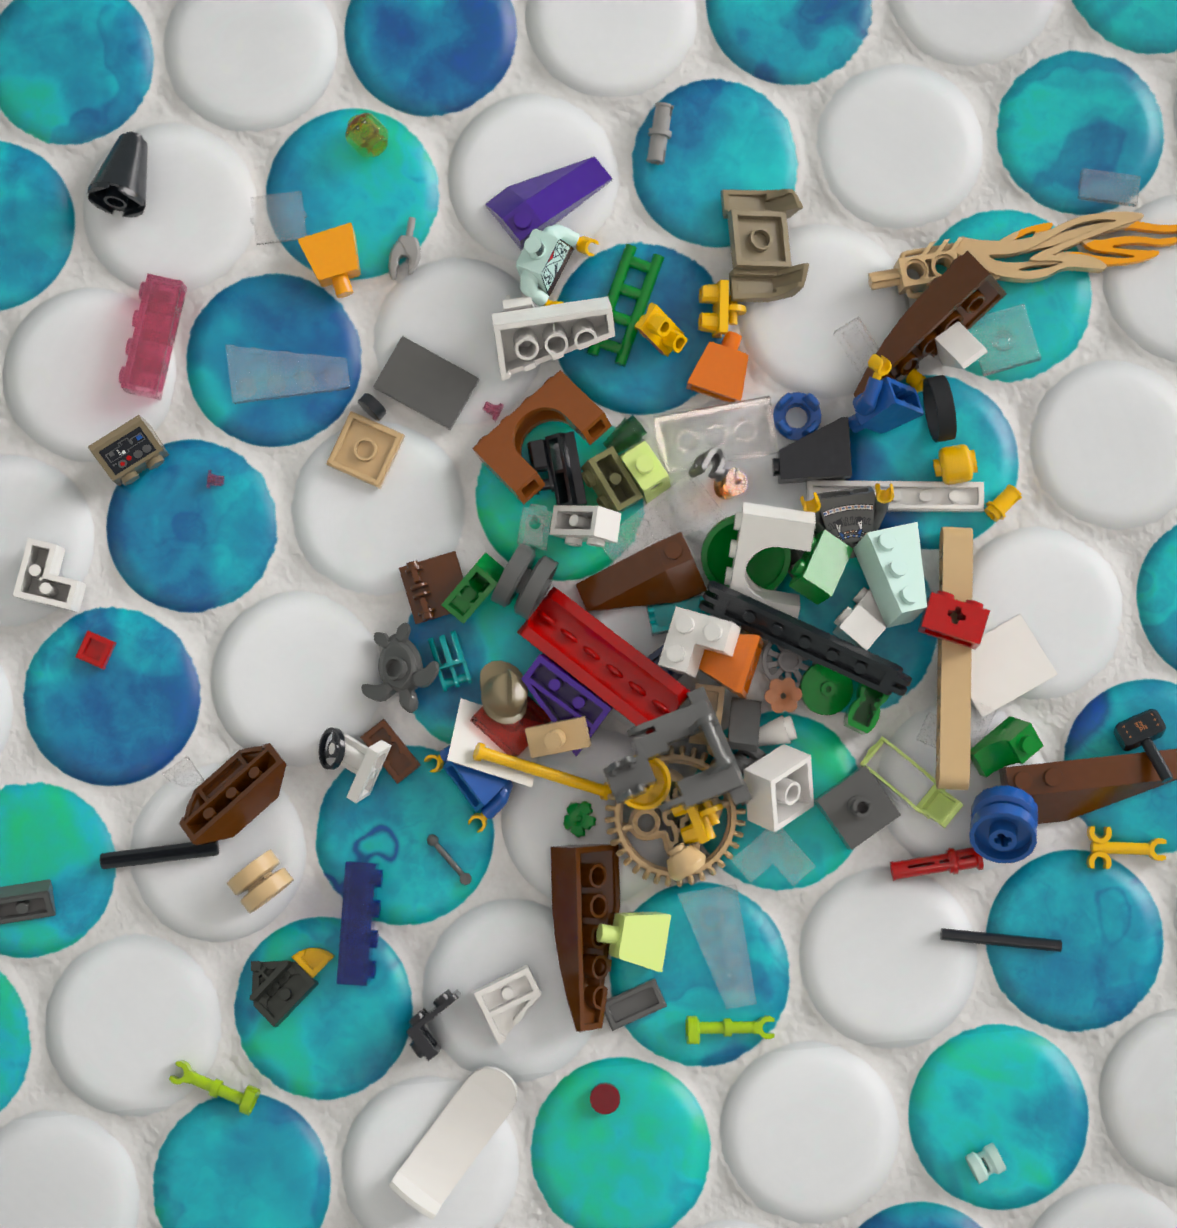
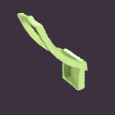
M882 736L874 746L869 748L867 755L860 762V765L865 766L885 742L929 778L934 785L915 806L902 793L867 766L869 771L914 810L946 828L964 805L947 793L945 789H937L936 780Z

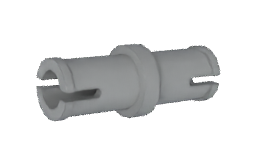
M664 102L655 103L652 128H649L648 132L651 138L646 161L649 163L665 164L667 141L671 139L672 134L669 130L672 110L674 108L672 104Z

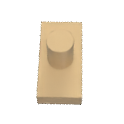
M585 716L527 727L525 729L531 758L591 746Z

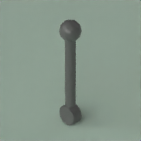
M429 835L427 837L428 845L436 848L460 876V882L463 885L470 884L472 880L471 875L463 872L438 843L436 835Z

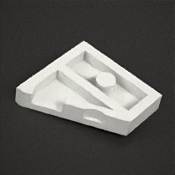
M528 965L473 991L498 1045L506 1040L508 1033L516 1023L520 1022L526 1010L541 995V991Z

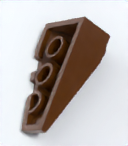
M682 532L660 540L575 584L587 612L622 609L623 607L652 606L653 604L681 603L707 590Z

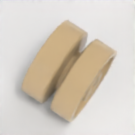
M272 850L259 856L227 882V885L236 896L247 890L249 891L240 901L249 914L263 906L294 881L285 868L272 873L280 863Z

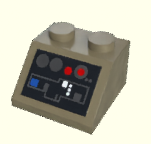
M140 415L88 446L111 480L119 486L122 484L126 486L135 482L140 477L139 473L147 468L153 470L159 467L165 461L163 458L169 455L152 426Z

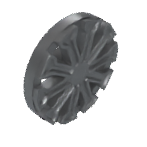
M769 641L763 650L761 661L766 677L769 681H772L773 679H778L785 671V678H791V672H793L797 679L796 687H799L802 675L798 669L806 671L810 666L803 664L802 661L809 659L778 645L776 646L781 653H777L771 650V646L774 643ZM767 656L778 659V661L767 662L766 659ZM779 666L780 668L771 675L769 669Z

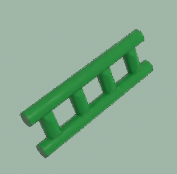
M630 244L625 245L607 295L612 307L614 323L627 327L622 342L619 343L607 339L589 346L587 354L598 357L600 349L615 353L617 356L614 363L620 366H626L638 332L634 325L645 313L664 257L659 254H653L651 262L634 257L637 248ZM630 268L646 273L641 289L624 283ZM620 294L637 300L631 316L615 311Z

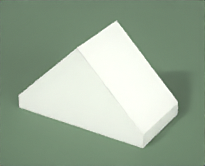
M959 321L935 338L939 360L943 366L965 369L988 352Z

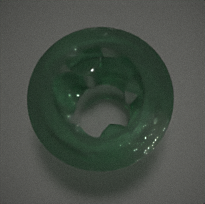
M632 415L628 419L625 417L603 444L607 449L613 446L618 454L644 440L642 437L648 432L637 418Z

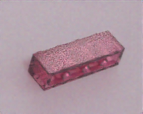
M147 273L146 282L142 281L140 285L139 298L141 303L139 310L136 309L132 318V326L135 327L133 337L127 340L125 354L128 355L126 366H122L119 373V383L126 393L158 400L162 398L187 292V287L181 280Z

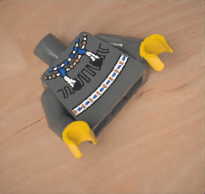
M876 483V496L872 487L867 486L819 494L814 492L812 500L805 501L804 497L801 496L800 501L804 511L815 513L816 525L814 531L817 534L826 530L854 548L866 533L879 529L887 513L889 502L894 499V490L892 483H890V487L886 490H881L880 483ZM854 550L852 551L850 558H856Z

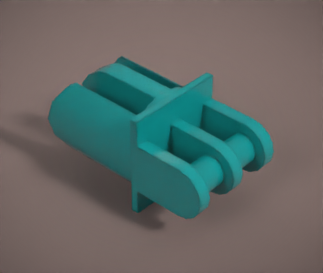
M456 630L451 631L450 634L457 653V660H453L445 635L439 636L447 662L444 664L441 662L434 638L428 639L434 661L439 664L438 675L444 692L448 691V687L456 685V688H458L461 683L467 681L469 684L473 683ZM463 665L465 673L456 675L454 667ZM450 669L453 677L444 679L442 671Z

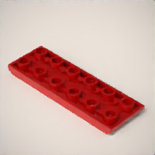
M556 587L550 590L530 619L526 620L517 632L635 726L678 710L688 698L687 693L690 690ZM653 730L647 731L645 733L648 735L650 733H653Z

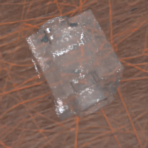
M530 504V508L523 507L517 539L518 546L523 543L531 548L547 551L553 514L547 511V506ZM534 523L541 525L538 529L531 528V525Z

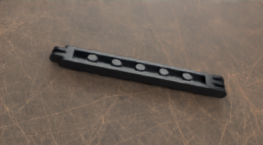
M709 581L707 585L708 590L703 594L704 600H701L698 606L699 609L706 613L733 622L743 630L761 636V638L885 695H891L893 692L904 696L907 691L906 686H909L912 681L909 675L902 673L903 668L716 581Z

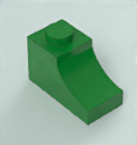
M485 552L441 605L464 624L496 587L505 568Z
M1009 716L970 749V759L979 775L987 778L1005 766L1025 763L1043 747V744L1030 722Z

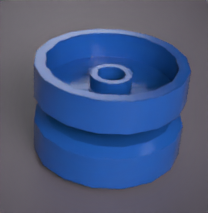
M994 786L978 794L971 807L969 830L970 844L975 852L986 860L996 863H1014L1024 860L1033 853L1037 844L1038 806L1032 796L1024 790L1012 786Z

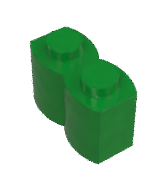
M859 683L856 691V700L848 706L845 712L844 726L862 735L869 733L879 720L880 706L887 701L890 695H885Z

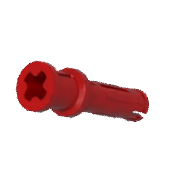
M952 847L945 850L944 854L890 862L893 881L949 871L950 874L953 873L954 875L958 874L960 870L984 869L983 857L976 853L973 847L958 850Z

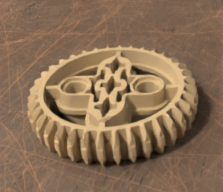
M669 745L668 755L657 757L667 768L668 764L678 763L693 766L701 771L707 770L716 762L715 758L710 764L705 762L708 757L707 752H703L700 759L695 758L697 748L691 749L690 756L685 755L686 749L683 745L679 748V754H674L673 745ZM668 768L671 782L676 783L684 779L678 771ZM677 788L672 789V799L678 797ZM729 793L723 795V800H720L718 797L711 799L713 806L722 803L723 807L727 809L726 830L718 847L706 858L705 864L687 876L690 885L694 884L693 875L698 874L701 881H705L706 878L703 871L706 869L714 876L716 871L712 867L713 864L717 863L719 867L724 868L726 865L720 858L723 855L728 859L733 858L732 853L726 851L729 846L735 849L739 848V844L733 842L732 839L733 836L742 838L744 835L742 832L735 831L736 825L745 826V821L737 820V814H745L746 810L736 809V805H734ZM608 794V799L615 800L613 794ZM669 795L664 800V803L672 800ZM615 800V806L606 805L605 810L614 811V817H606L605 822H614L615 828L607 829L606 832L608 835L616 833L618 837L610 841L611 846L619 843L622 845L623 848L616 852L618 857L625 852L629 856L624 860L623 864L627 866L633 860L636 863L632 869L634 874L642 867L645 869L642 876L644 880L648 879L651 872L655 874L654 884H658L660 876L666 877L665 886H670L671 878L668 868L653 864L642 857L634 849L626 833L630 831L637 839L643 841L662 838L665 851L670 857L668 851L674 848V844L679 842L680 829L685 827L684 822L689 820L688 813L683 814V817L679 818V828H677L673 820L667 819L671 809L661 813L663 823L671 827L673 841H670L667 831H659L661 822L659 815L654 810L659 808L660 805L648 810L634 809L630 814L628 823L623 822L624 802L617 805ZM722 809L716 811L718 818L721 816ZM643 814L651 815L655 822L654 827L647 832L639 829L637 823L639 817ZM699 841L695 843H690L698 850H700ZM683 880L676 881L678 887H682Z

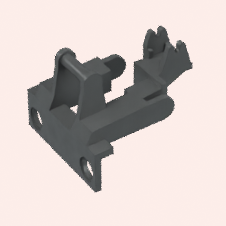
M704 686L687 693L691 705L637 725L627 731L629 737L639 736L650 730H653V733L632 740L631 746L636 755L635 757L626 756L622 760L614 761L603 769L617 805L646 792L645 785L652 786L655 784L656 778L648 762L649 760L667 754L670 750L668 745L701 732L704 733L716 762L705 771L677 781L675 786L680 797L659 806L660 811L665 812L680 805L683 806L684 810H687L726 793L730 794L734 805L741 803L743 806L752 799Z

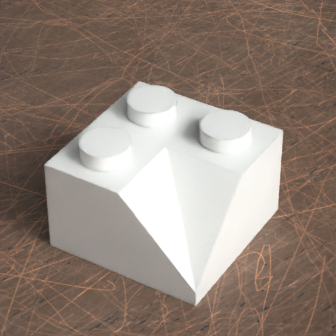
M783 744L743 769L744 780L752 797L748 804H746L748 821L775 833L814 806L811 755Z

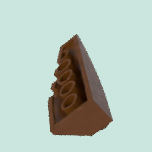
M968 250L963 255L955 258L950 268L941 276L936 277L930 282L928 288L904 313L886 337L876 354L879 357L882 355L891 362L892 367L890 372L882 376L881 379L887 376L898 381L897 378L899 376L908 375L912 370L919 369V362L929 354L932 357L938 354L935 342L937 336L957 321L969 330L1007 294ZM869 366L853 394L855 397L865 391L869 377H872L874 374V370Z
M1177 749L1159 751L1173 775V779L1162 783L1145 752L1003 767L999 769L1001 786L1016 787L1032 796L1038 806V824L1068 821L1177 780Z
M611 844L550 847L552 912L557 954L566 998L577 1032L600 1029L603 1027L608 989L604 986L605 977L611 971L612 960L608 959L610 944L598 942L596 933L599 924L613 926L614 914L619 913L620 876L619 857L616 855V852L619 850V844L611 846Z

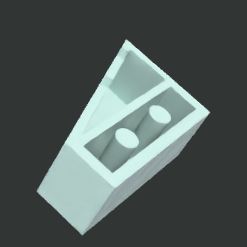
M918 522L866 533L853 550L886 627L889 628L912 622L927 608Z

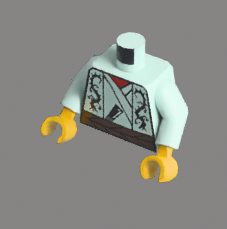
M559 224L545 227L543 231L533 229L529 238L525 241L524 248L516 262L522 293L531 297L532 301L539 307L564 303L561 301H551L549 297L574 250L573 247L576 245L579 253L594 256V254L588 252V245L590 243L599 245L598 241L587 236L579 237L578 233Z

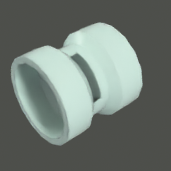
M993 1143L984 1146L983 1151L979 1153L972 1152L965 1156L967 1164L979 1184L988 1180L989 1175L993 1173L1000 1174L1006 1171L1005 1164Z

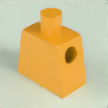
M350 222L299 238L298 242L321 287L333 285L337 298L353 294L350 279L360 276L361 272L356 234L352 223Z

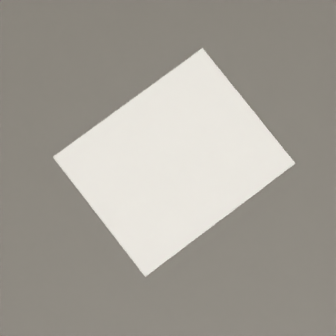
M1021 614L984 634L980 645L975 650L972 649L971 700L982 718L1058 675Z
M461 698L447 760L532 788L534 775L483 759L481 761L473 760V753L477 743L480 742L485 744L486 748L537 763L538 757L531 758L525 729L540 724L521 719L514 724L504 725L497 723L488 717L482 705Z

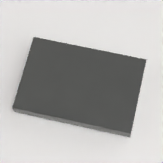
M402 336L373 387L451 430L479 382V378Z

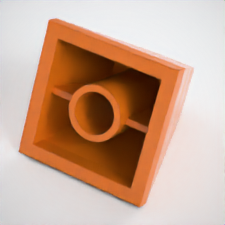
M739 634L733 657L704 649L698 670L736 696L746 699L764 642L761 636L755 634Z

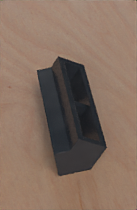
M574 431L567 433L559 432L546 436L545 441L557 505L586 506L587 501Z

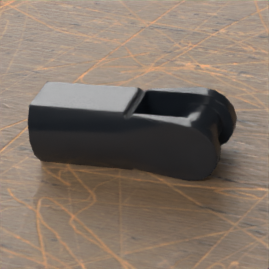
M545 439L528 442L527 449L530 465L537 473L548 471L549 478L542 479L545 486L540 491L551 490V493L555 492Z

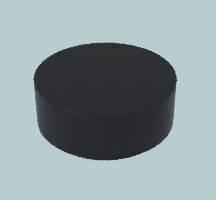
M365 393L358 400L362 409L376 421H380L386 415L384 406L371 394Z

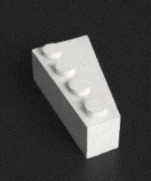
M608 296L491 314L501 381L509 379L511 375L523 370L526 372L534 369L536 365L553 359L554 361L562 358L564 354L573 350H581L615 336L613 312Z

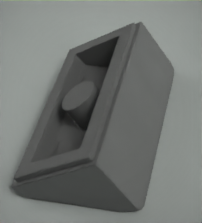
M51 880L0 887V924L56 915Z

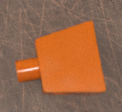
M728 331L724 335L721 345L709 342L689 377L686 389L739 406L743 395L749 357L748 354L738 351L742 336Z

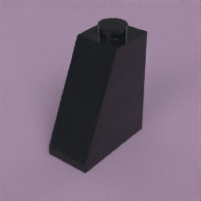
M841 417L780 449L776 455L777 458H772L773 476H778V484L803 483L811 480H849L852 476L848 417Z

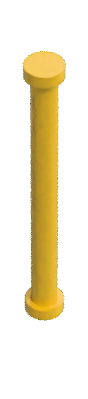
M480 742L477 743L474 749L473 760L476 761L487 760L599 795L600 799L605 801L608 800V794L612 793L607 782L604 784L514 757L486 748V745Z

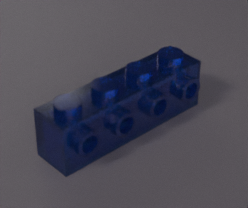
M346 861L336 984L367 986L371 983V979L376 977L377 961H373L372 956L373 948H378L379 930H374L375 918H380L381 900H377V887L382 888L383 870L379 869V863Z

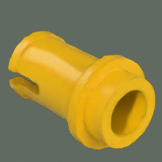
M1008 484L993 501L986 503L987 507L984 509L986 515L995 522L999 519L1003 520L1006 517L1005 513L1022 498L1021 493L1016 487Z

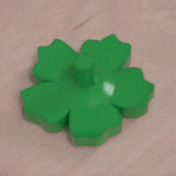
M583 801L581 804L577 802L570 803L567 807L569 815L564 816L563 825L565 829L570 830L572 834L580 838L585 836V829L590 830L593 826H596V818L590 816L593 812L592 804L587 801Z

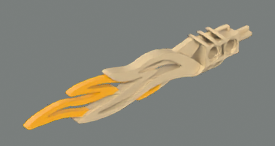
M1103 212L1077 217L1052 228L1053 223L1050 222L1034 225L1016 231L999 241L979 240L963 236L959 237L955 243L947 244L950 239H946L941 245L933 246L936 242L934 241L930 242L926 248L902 252L893 267L894 269L868 273V283L871 290L897 286L899 295L907 294L909 298L917 299L928 288L933 279L942 275L936 271L935 265H943L948 269L953 260L963 255L967 250L996 281L1032 283L1047 279L1062 271L1102 273L1107 267L1142 263L1155 258L1159 254L1157 250H1133L1115 247L1130 245L1168 247L1177 244V237L1155 239L1142 236H1121L1103 240L1092 239L1121 230L1152 234H1177V225H1158L1140 222L1144 214L1137 212ZM1033 234L1032 237L1020 239L1026 235ZM1080 244L1082 247H1084L1086 250L1090 252L1123 256L1129 258H1110L1086 254L1082 252L1064 251ZM1044 250L1032 256L1027 262L1012 263L994 260ZM1048 267V268L1039 269V270L1022 271V270H1024V269H1029V268ZM906 270H915L919 274V279H911L907 275Z

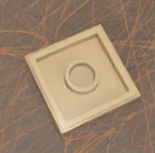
M350 411L326 464L381 489L405 435Z

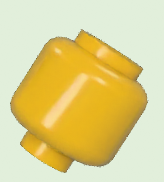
M965 444L943 447L938 452V459H933L935 477L941 476L946 485L971 481L973 473L978 472L974 449L969 450Z

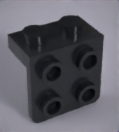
M449 989L435 999L433 1002L435 1007L428 1012L423 1008L408 1021L411 1026L406 1032L412 1039L410 1046L420 1059L425 1056L430 1061L441 1050V1046L426 1028L425 1024L460 997L461 993L458 989L453 993Z

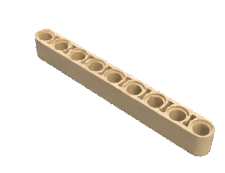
M941 527L939 541V591L951 593L955 596L954 599L962 602L972 600L973 529ZM953 612L950 617H952V623L956 624L959 620L957 619V614ZM939 638L937 662L936 788L968 790L970 783L972 649Z

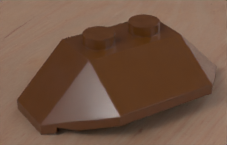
M270 743L239 750L194 790L186 807L185 816L181 818L179 825L194 845L234 837L279 797L287 763Z

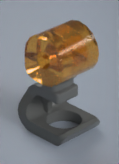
M712 448L698 455L689 469V476L694 478L703 474L711 461L712 469L708 477L711 479L715 478L713 484L715 494L723 500L736 497L747 490L748 480L742 471L736 467L724 469L726 460L720 448Z

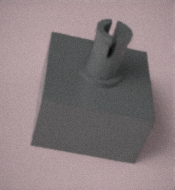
M866 765L859 767L814 799V803L848 850H853L901 815Z

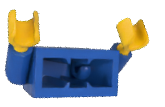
M873 354L868 360V366L874 370V374L872 377H869L865 391L853 399L856 414L848 417L849 427L854 433H858L865 428L880 434L886 433L924 415L918 392L923 391V381L926 377L914 369L906 378V383L910 386L887 376L881 379L882 376L890 372L892 365L883 355L879 357L877 354Z
M450 745L442 749L440 755L426 756L424 762H428L432 758L437 760L436 768L429 772L436 773L444 768L471 804L476 813L471 816L468 825L473 819L478 818L482 821L483 825L477 830V833L482 832L487 825V819H493L506 806L513 788L512 781L448 761Z

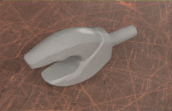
M409 217L406 236L401 235L390 252L389 274L392 280H396L401 258L409 259V275L416 270L419 264L421 250L418 239L413 237L416 222L414 217Z

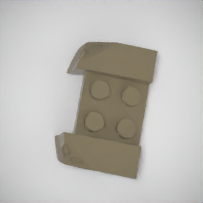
M793 189L721 190L723 218L728 219L733 270L729 273L731 301L770 302L796 295L804 287L809 263L794 266L791 264L787 218H791L796 212L803 209V205Z

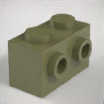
M613 446L590 458L581 467L583 471L581 473L585 484L589 488L592 487L598 496L597 503L599 506L621 513L643 498Z

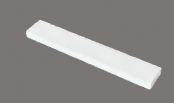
M811 480L806 482V501L814 498V492L819 494L867 486L872 487L876 496V483H880L881 490L888 489L890 483H892L894 499L889 502L887 512H984V482H963L946 485L943 481Z

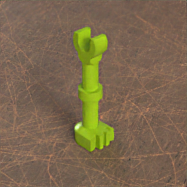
M764 1015L757 1021H732L731 1018H725L723 1022H699L697 1016H686L685 1040L687 1044H700V1034H723V1037H732V1034H759L762 1038L772 1039L775 1038V1034L771 1032L765 1033L763 1025L766 1022H775V1018Z
M184 1060L176 1061L175 1065L183 1069L184 1075L182 1078L175 1075L170 1076L169 1080L172 1083L192 1084L208 1091L209 1095L214 1098L220 1096L238 1104L239 1112L248 1116L251 1114L260 1095V1089L247 1085L244 1093H241L223 1085L224 1081L217 1078L212 1080L192 1070L191 1065Z

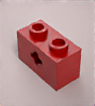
M945 591L931 592L927 598V608L923 611L917 632L975 650L981 643L990 610L983 608L984 605L974 600H966V602L956 600L953 594ZM953 612L957 614V619L959 620L956 624L952 623V617H950Z

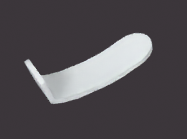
M488 1066L475 1070L463 1083L388 1185L397 1195L420 1213L431 1219L436 1216L445 1199L513 1110L517 1101V1088L514 1080L508 1073L497 1067Z

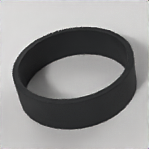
M944 375L925 378L923 381V402L932 439L934 442L953 440L957 433V421L949 382Z

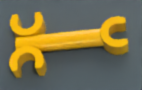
M1088 826L1087 836L1091 841V854L1088 855L1086 860L1088 868H1094L1095 859L1101 857L1104 862L1103 869H1110L1112 860L1108 854L1148 855L1156 861L1166 860L1165 855H1157L1155 853V846L1157 844H1167V840L1163 838H1154L1148 843L1108 842L1112 836L1111 827H1104V834L1101 838L1096 837L1095 826Z

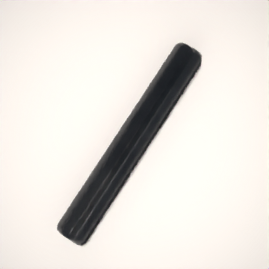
M214 841L194 845L192 842L102 853L100 854V865L102 869L216 856L219 854V843Z

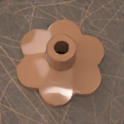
M788 677L783 680L773 679L769 684V690L765 692L764 698L767 703L771 704V709L775 713L779 714L783 711L793 712L797 709V702L802 698V691L796 687L795 681L792 678ZM784 693L786 698L782 699L780 695Z

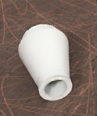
M781 715L761 726L759 729L758 747L791 744V740L797 739L792 717H783Z

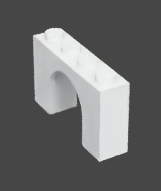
M743 502L742 512H736L733 530H738L737 540L731 539L729 557L734 559L732 567H726L724 585H729V588L798 619L800 595L759 587L750 579L746 567L749 560L757 552L770 547L811 552L816 525L815 513Z

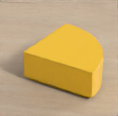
M317 947L303 949L292 956L312 978L335 957L331 952Z

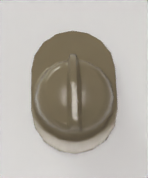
M501 660L491 661L480 672L483 709L488 717L504 725L514 724L522 719L526 713L528 696L527 686L522 681L523 674L517 667Z

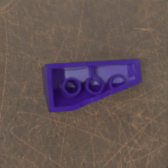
M594 156L508 186L487 202L485 206L522 250L525 241L529 238L533 229L543 231L545 227L556 224L611 182L613 178Z

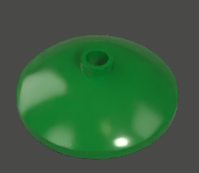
M735 515L721 520L712 527L704 539L701 550V562L706 577L709 581L713 580L723 585L726 567H732L734 558L729 557L731 539L737 540L738 530H733ZM770 547L757 552L749 560L746 567L750 579L759 587L774 590L788 573L791 551L789 548Z

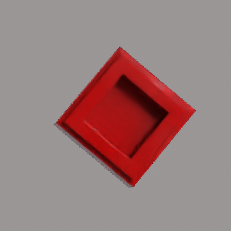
M87 630L75 657L104 670L116 642Z

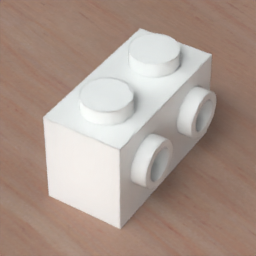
M554 505L549 535L565 539L564 544L581 547L583 542H587V545L604 547L605 542L617 543L622 513L601 506Z

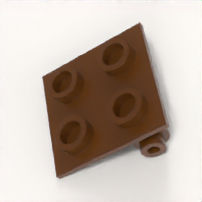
M456 551L419 562L418 560L406 563V566L399 568L415 624L451 614L441 604L463 579Z

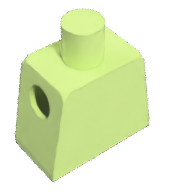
M645 440L640 441L619 455L646 504L671 489L668 473Z
M657 911L616 913L613 926L599 924L596 939L598 942L610 944V956L662 972L671 915Z

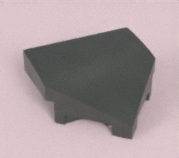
M251 961L253 976L250 1000L254 1001V1007L273 1027H278L319 984L296 961Z

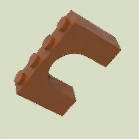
M561 370L548 378L541 388L532 396L527 397L514 412L504 417L496 428L488 435L483 436L478 441V444L472 448L481 462L523 505L545 486L537 471L522 457L523 442L532 429L545 422H563L591 445L612 426L605 413Z

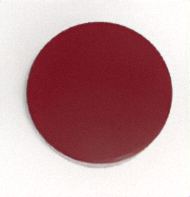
M607 1082L597 1084L590 1094L592 1108L600 1114L614 1112L620 1104L618 1089L613 1084Z

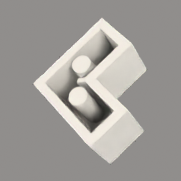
M27 539L13 592L14 597L79 613L87 584L59 576L65 553L64 548L44 541Z
M863 587L853 598L856 605L852 609L848 606L833 622L837 625L833 633L851 644L868 650L886 629V625L871 590Z
M676 607L658 665L667 670L696 678L704 649L733 657L741 628L727 620Z

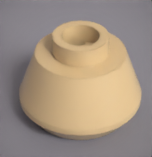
M682 842L668 851L670 857L666 860L670 878L680 881L701 868L706 862V856L692 844L685 846Z

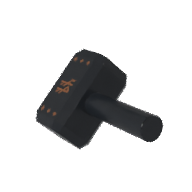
M1149 709L1119 722L1115 726L1114 735L1123 751H1131L1142 746L1162 783L1173 779V775L1153 741L1163 736L1166 725L1156 709Z

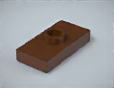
M385 719L381 720L360 737L368 747L380 740L391 745L383 767L397 784L422 766Z

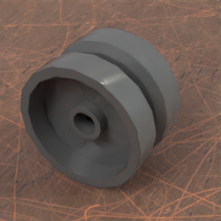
M521 543L504 569L494 589L491 601L505 608L519 594L514 605V612L529 620L537 606L541 604L546 596L559 562L545 555L538 560L532 570L531 567L536 557L535 550Z

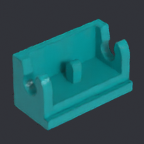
M703 595L692 597L681 603H663L646 606L652 636L668 633L676 607L711 616L698 607L700 601L704 600Z

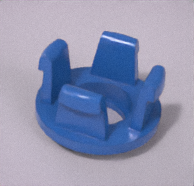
M786 393L777 402L773 411V423L776 430L783 437L793 441H797L818 430L822 417L818 399L811 393ZM791 408H801L807 414V422L801 428H793L786 422V413Z

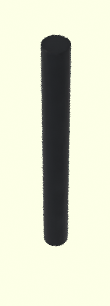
M941 928L940 940L1055 952H1061L1062 940L946 928Z

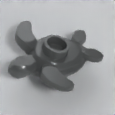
M403 623L397 628L396 634L390 637L386 633H374L375 643L383 647L379 657L378 670L384 683L379 685L363 684L361 689L366 697L378 702L388 700L397 692L399 693V702L402 708L409 713H414L419 705L415 690L418 687L426 688L432 684L439 672V664L436 661H432L423 669L420 653L416 646L408 639L411 627L408 623Z

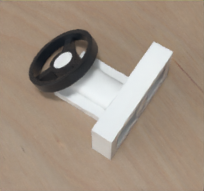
M330 727L324 731L320 739L319 760L325 769L334 770L342 765L356 774L347 798L358 803L370 795L391 745L380 740L367 747L351 736L343 735L340 729ZM332 733V740L329 742L327 751L325 752L327 739ZM327 758H334V763L329 765L326 761Z

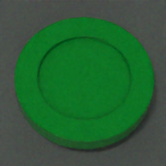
M816 663L804 672L800 680L801 700L814 713L820 715L839 713L849 704L852 698V679Z

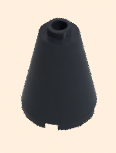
M136 132L121 134L88 186V200L94 206L107 213L113 214L114 210L123 211L122 217L130 218L138 217L144 212L146 207L148 144L140 134Z

